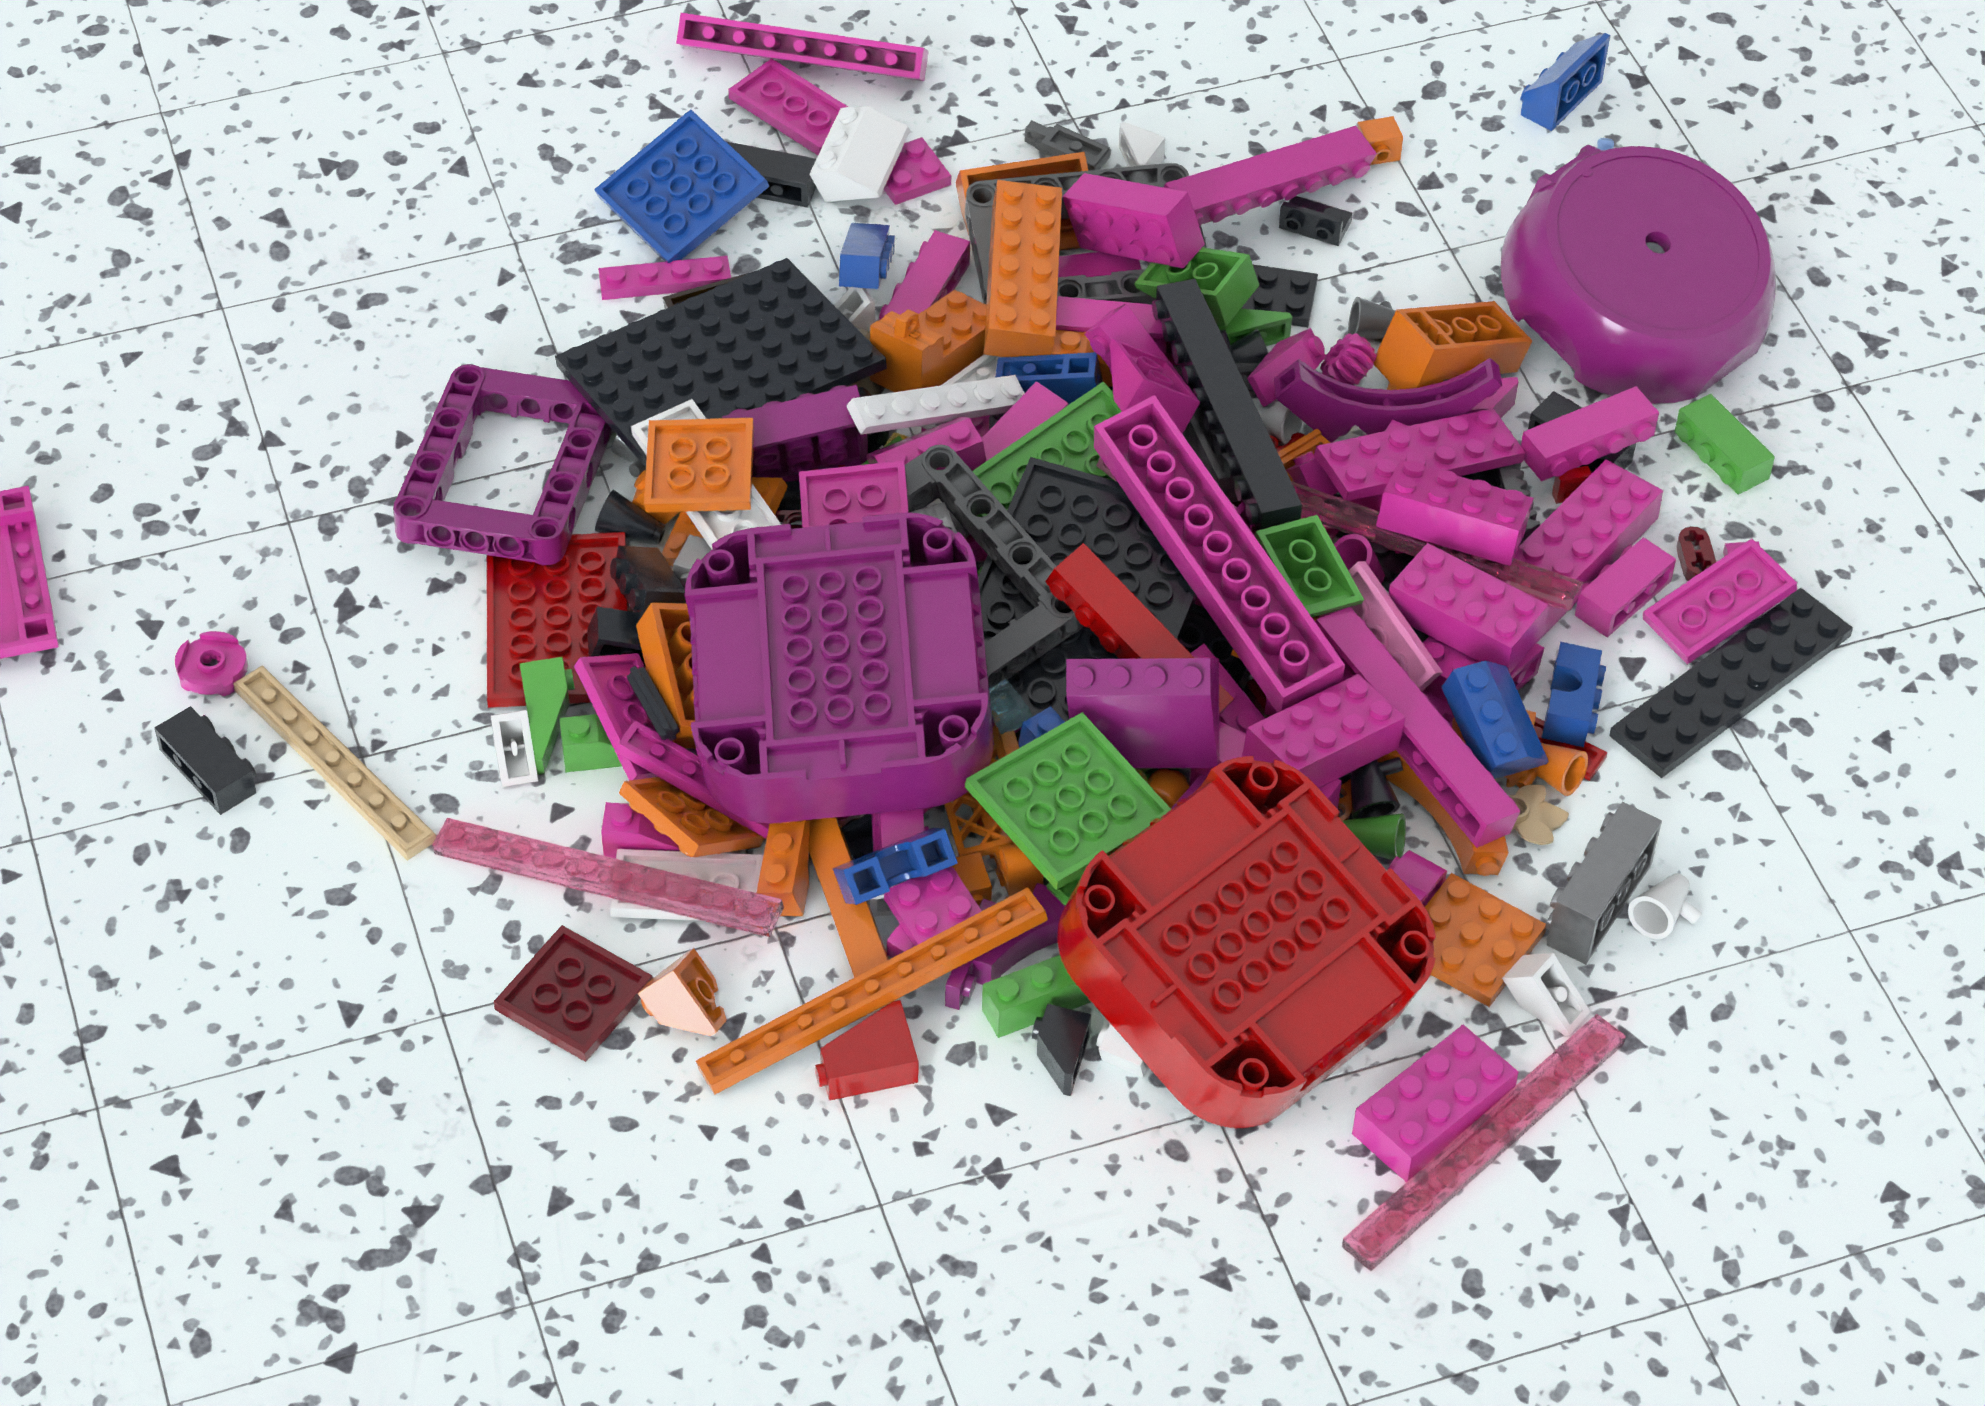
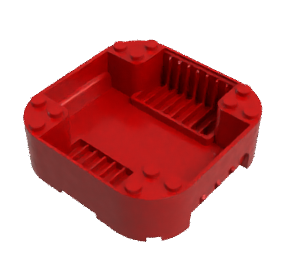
M1243 756L1218 764L1211 769L1202 785L1188 798L1178 801L1177 806L1161 818L1151 821L1150 826L1134 838L1124 841L1122 843L1123 846L1110 856L1101 850L1090 861L1063 909L1058 924L1057 939L1059 953L1065 969L1075 984L1186 1109L1205 1121L1229 1128L1255 1127L1277 1118L1395 1023L1426 983L1436 960L1433 943L1436 938L1435 929L1422 902L1391 868L1386 870L1338 817L1340 811L1306 775L1276 759L1269 763L1254 760V756Z

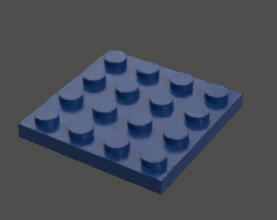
M690 109L597 186L594 191L665 262L670 263L686 257L766 190L769 184L754 167Z

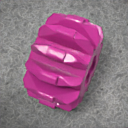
M1349 333L1343 339H1338L1333 347H1330V351L1326 354L1320 366L1322 374L1342 383L1358 385L1363 377H1367V372L1373 368V362L1377 356L1375 349L1364 337H1360L1357 333Z

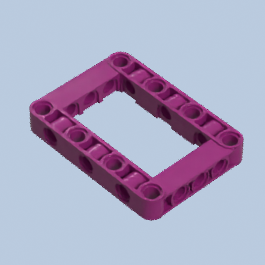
M473 364L461 365L454 369L394 502L393 513L396 537L401 542L407 544H421L535 562L541 565L555 564L563 558L613 430L569 380L484 368ZM485 411L510 414L511 417L515 418L523 416L542 419L543 422L547 423L555 421L569 424L533 515L444 501L455 477L454 469L458 459L463 458L473 435V424L477 415L481 416Z

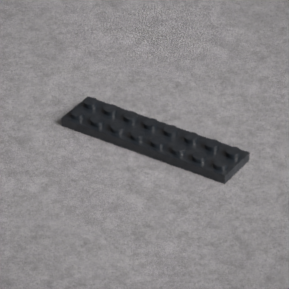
M1799 588L1613 725L1609 736L1660 778H1663L1851 637L1853 627L1804 589Z

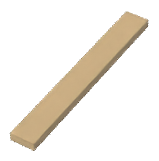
M263 665L233 683L235 692L407 861L436 842V834Z

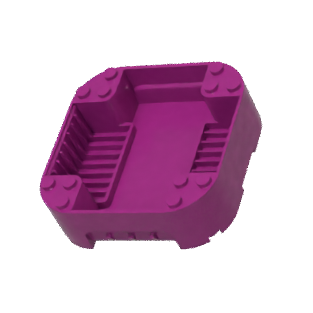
M919 513L864 516L863 522L791 529L790 524L755 527L739 530L712 543L713 549L701 560L696 559L689 571L685 585V600L691 627L695 722H691V730L706 786L713 798L727 811L753 822L783 823L936 807L954 801L967 793L968 790L965 788L966 778L989 766L993 754L994 736L982 606L975 557L969 543L960 532L956 534L945 527L943 520Z

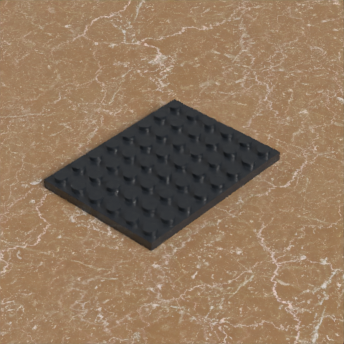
M788 258L776 261L762 269L745 274L743 277L724 285H719L698 296L688 298L686 301L660 310L653 315L629 323L627 326L555 355L556 365L645 467L647 456L633 437L631 426L688 400L693 399L706 419H718L729 415V413L737 409L751 410L762 407L771 401L785 402L796 399L802 394L812 393L815 395L827 392L836 386H848L887 369L885 356Z
M1030 457L1007 511L1056 566L1084 543L1164 627L1180 641L1197 596L1119 483ZM987 555L978 576L984 637L988 641L1009 626L1008 622L1013 619L1017 621L1033 610L1034 607L996 565L992 558ZM1021 561L1018 564L1025 565L1030 561ZM1063 609L1060 612L1069 613L1072 609ZM1083 626L1077 633H1074L990 691L991 714L994 717L1009 715L1011 722L1022 725V722L1051 706L1066 722L1069 720L1066 692V659L1119 658L1114 653L1108 652L1101 645L1099 637L1089 627Z

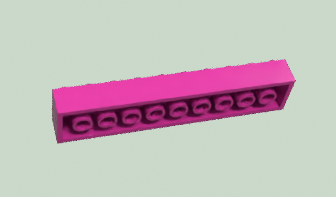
M1153 395L1095 425L1094 449L1277 713L1342 682L1345 668L1344 662L1156 396Z
M1606 459L1519 546L1511 566L1501 564L1491 574L1495 578L1549 605L1545 632L1540 639L1577 602L1575 597L1580 587L1586 582L1591 583L1596 579L1605 565H1612L1618 560L1623 550L1629 545L1632 546L1658 519L1663 490ZM1429 636L1423 644L1443 673L1425 690L1448 703L1441 687L1451 672L1456 668L1478 663L1479 661Z

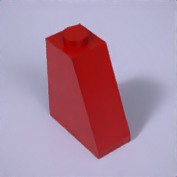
M901 1000L891 1002L820 1048V1064L815 1065V1074L818 1086L826 1087L829 1101L918 1083L919 1061Z

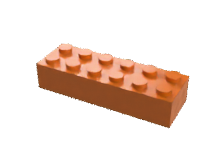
M997 180L992 205L983 355L1019 357L1052 354L1056 334L1062 205L1061 187Z

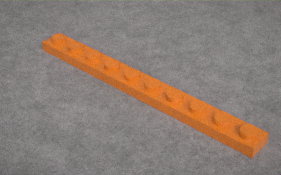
M1027 887L697 1059L698 1069L715 1095L1048 920L1046 911Z

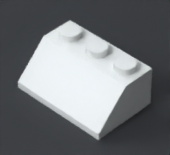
M868 105L840 108L809 174L824 201L879 198L910 132L908 126Z

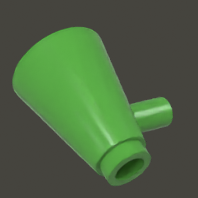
M1403 813L1342 821L1372 855L1392 861L1397 856L1399 858L1403 856L1406 840V820Z

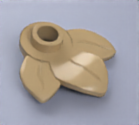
M1526 785L1519 788L1515 795L1509 796L1520 809L1513 829L1518 832L1521 838L1530 843L1538 845L1553 843L1552 831L1560 828L1566 822L1569 813L1544 801L1546 797L1544 785Z

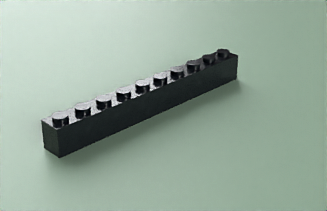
M1196 279L1158 285L1156 300L1152 301L1154 318L1162 323L1164 340L1172 345L1173 359L1176 364H1180L1182 367L1183 380L1191 387L1192 392L1200 401L1197 409L1201 408L1203 413L1204 427L1207 432L1211 431L1213 434L1215 451L1218 455L1222 454L1224 458L1226 475L1228 478L1232 477L1235 482V493L1238 501H1243L1246 506L1245 511L1248 523L1254 525L1258 531L1301 519L1302 503Z

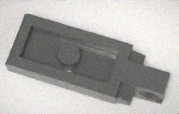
M1031 120L1025 127L1024 141L1047 155L1059 156L1085 152L1088 171L1100 170L1111 156L1110 147L1059 124H1056L1054 127H1046Z

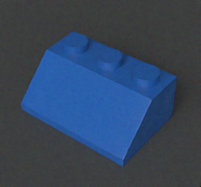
M1603 33L1573 44L1566 52H1561L1551 67L1545 68L1532 85L1528 84L1524 88L1520 97L1522 101L1520 115L1550 131L1555 129L1602 83L1611 35Z
M1485 660L1456 668L1451 672L1441 688L1466 745L1470 747L1475 757L1493 775L1494 779L1539 767L1549 762L1507 666Z

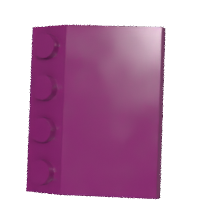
M840 385L833 387L827 392L815 395L806 393L793 400L785 402L771 401L759 408L751 410L737 409L729 413V415L722 416V418H753L752 477L782 478L784 481L799 482V472L810 471L817 468L818 470L838 468V465H845V467L857 466L867 461V434L860 435L846 407L852 398L860 397L857 385L849 387Z
M1219 658L1066 659V692L1069 719L1083 712L1133 768H1213L1220 764Z

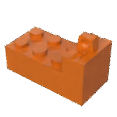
M954 289L919 314L910 309H907L901 315L890 311L881 320L870 325V342L885 356L887 369L871 375L870 381L893 392L941 386L983 356L986 304Z
M1495 301L1396 309L1373 364L1389 381L1387 390L1420 388L1466 373L1489 358L1499 365L1500 374L1516 373L1533 340Z

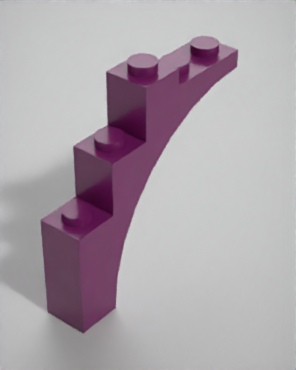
M1489 358L1470 371L1444 382L1411 389H1370L1339 382L1317 372L1298 359L1274 378L1276 399L1310 428L1313 430L1319 429L1322 432L1321 435L1332 443L1340 436L1348 434L1355 425L1369 435L1385 431L1392 419L1411 426L1470 413L1474 406L1497 392L1502 386L1499 365Z

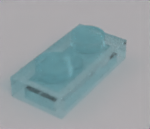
M1007 679L989 688L992 723L1001 735L1007 731L1019 729L1024 721L1033 717L1028 705Z

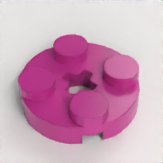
M219 631L204 632L199 634L200 639L194 640L192 643L188 639L179 647L175 655V667L181 687L184 690L205 695L218 694L227 696L235 691L233 683L246 675L248 669L246 651L244 647L239 645L238 639L231 634ZM212 659H216L218 663L214 666L203 665L204 663H210Z

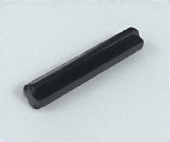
M636 666L630 669L631 673L627 675V680L656 732L662 740H675L680 728L649 673L644 667L638 669Z

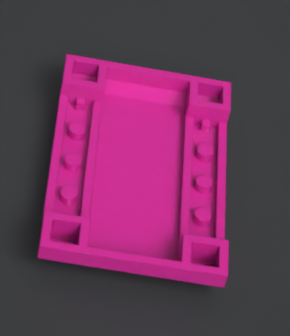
M29 486L0 491V659L59 647Z

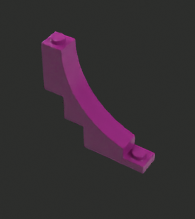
M1037 883L1033 894L1045 909L1048 920L952 970L946 983V1007L960 1010L964 998H971L976 983L983 985L1000 978L1022 959L1047 946L1058 943V924L1065 906L1047 889L1046 885ZM983 899L979 908L983 911L997 903Z

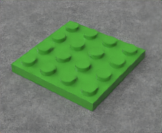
M1083 712L966 778L965 788L1056 890L1081 876L1090 861L1101 850L1110 856L1123 846L1122 843L1124 841L1134 838L1149 827L1151 821L1161 818L1171 810Z

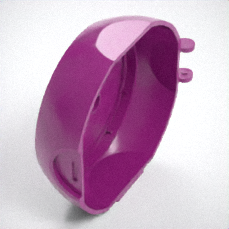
M1587 144L1581 148L1576 158L1551 175L1545 173L1539 177L1526 205L1509 227L1501 252V281L1504 295L1513 317L1518 322L1524 320L1575 371L1573 377L1579 383L1606 395L1613 396L1637 386L1653 404L1676 403L1696 398L1758 352L1771 322L1776 292L1775 263L1768 235L1755 209L1737 187L1723 175L1696 159L1671 150L1656 147L1627 146L1602 151ZM1646 243L1658 244L1662 247L1664 253L1653 252Z

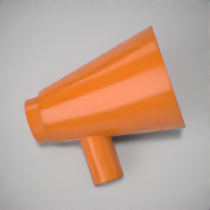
M1541 743L1549 762L1545 765L1528 769L1527 775L1525 777L1521 776L1516 785L1519 788L1532 785L1538 776L1564 796L1573 794L1585 776L1588 766L1587 753L1581 750Z

